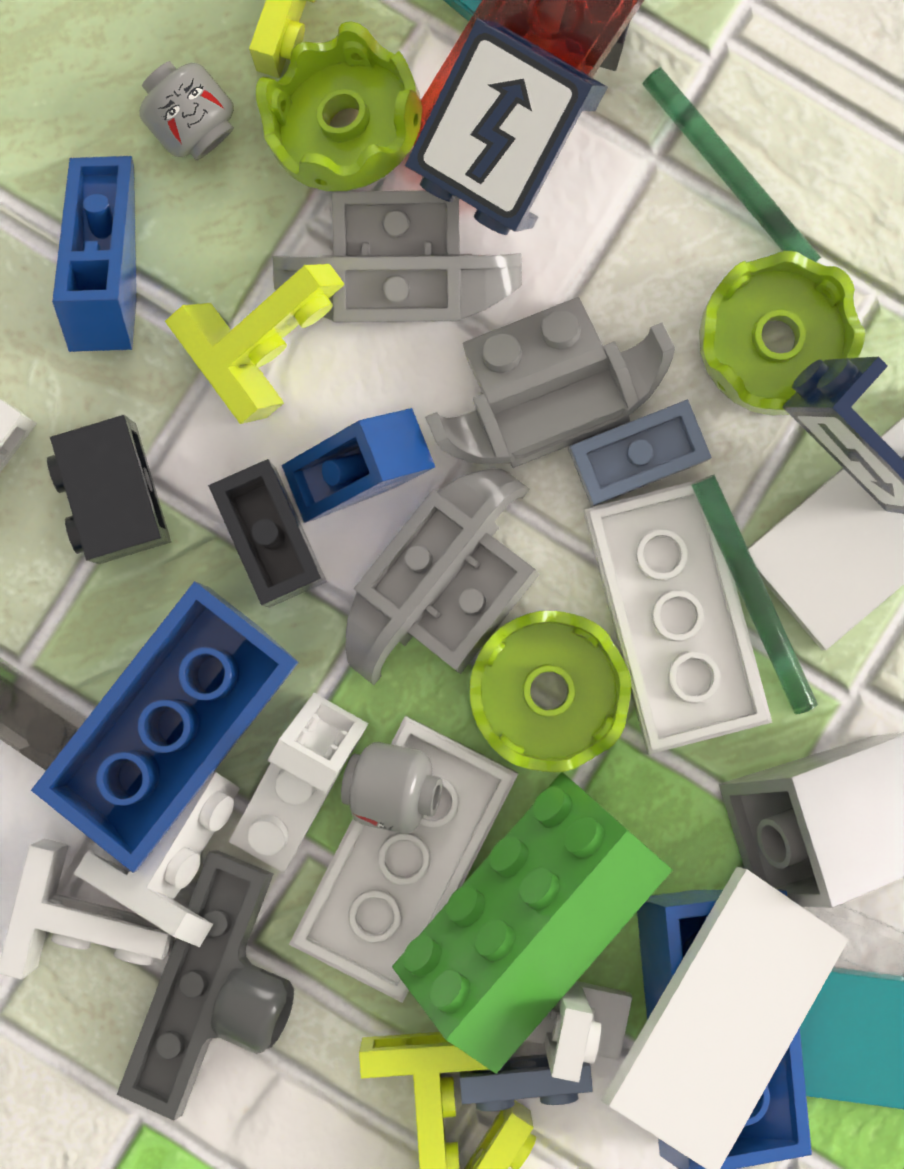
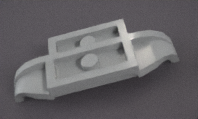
M426 190L332 192L333 255H322L321 257L273 256V284L275 290L304 265L330 264L345 284L329 298L333 307L323 316L333 322L460 321L487 310L512 294L522 285V253L500 255L460 254L459 198L456 197L454 202H447Z
M576 297L463 342L465 356L482 392L481 395L473 397L476 410L452 418L442 417L435 412L425 416L435 442L441 450L449 455L480 464L511 463L512 468H515L630 422L629 415L645 403L661 383L673 359L675 347L663 323L650 327L649 333L644 340L623 352L619 351L615 341L603 346L580 298Z
M487 469L460 477L437 492L432 489L354 587L356 595L347 619L346 656L349 665L372 685H375L382 676L381 668L398 642L406 646L412 637L416 638L458 673L461 674L539 576L535 568L492 537L499 529L495 524V520L511 502L518 498L523 499L530 490L527 486L505 470Z

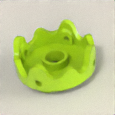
M356 22L342 23L338 28V35L330 41L321 43L301 42L297 44L291 51L289 67L279 81L269 77L259 78L256 84V101L263 124L264 138L285 171L292 178L310 188L326 192L350 191L366 187L384 178L401 164L413 148L420 131L422 118L420 92L404 56L400 51L394 54L385 49L375 40L368 29ZM349 108L359 110L356 119L351 124L341 128L330 126L332 118L338 112Z
M781 251L750 262L743 261L736 265L712 293L703 311L699 329L700 353L706 371L717 388L734 403L752 412L771 416L790 415L783 406L796 392L792 388L794 381L810 364L817 360L859 358L865 341V328L861 325L854 306L855 288L853 281L842 269L835 266L822 265L795 251ZM770 321L786 323L794 333L795 341L792 350L786 353H775L769 350L762 340L764 324Z
M537 611L525 614L506 623L483 645L472 669L469 684L470 705L482 735L490 746L504 759L526 769L554 773L566 772L585 764L610 749L620 738L626 725L630 703L631 676L627 665L609 634L598 624L571 613ZM544 672H554L560 675L566 683V698L560 706L554 709H542L531 698V684L538 675Z

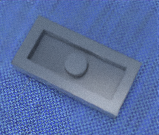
M688 399L573 444L568 448L591 507L704 463L712 458Z
M546 1054L510 1057L497 1074L490 1069L459 1072L462 1105L475 1103L476 1109L480 1111H501L513 1107L515 1099L540 1097V1102L545 1105H565L576 1102L579 1099V1093L593 1092L590 1063L583 1062L579 1083L551 1076Z

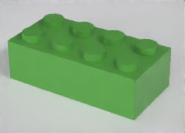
M561 772L550 786L539 794L534 804L509 833L494 846L489 856L468 880L451 895L448 903L420 935L409 943L392 968L443 1037L497 1074L673 869L567 775Z

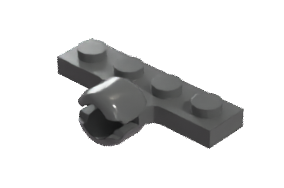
M218 850L208 852L188 909L212 923L213 926L200 947L178 938L175 939L116 1095L174 1121L184 1113L205 1054L213 1038H221L255 1054L272 1048L279 1039L292 1010L294 987L289 980L252 965L246 957L247 943L274 873Z

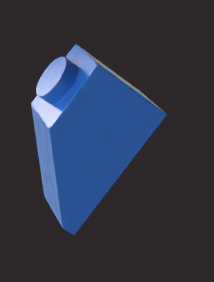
M412 408L358 420L281 465L304 523L395 489L435 468Z

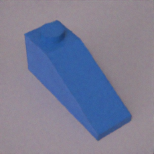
M132 156L69 158L52 299L69 352L132 350L137 295L135 189Z

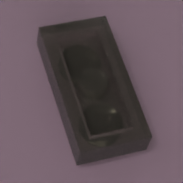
M0 657V740L46 771L88 717Z

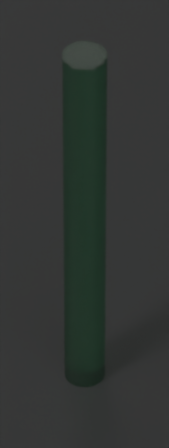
M659 67L644 80L642 85L782 251H795L818 262L822 257L663 68Z
M715 474L691 484L692 489L794 714H802L814 709L818 705L817 700Z

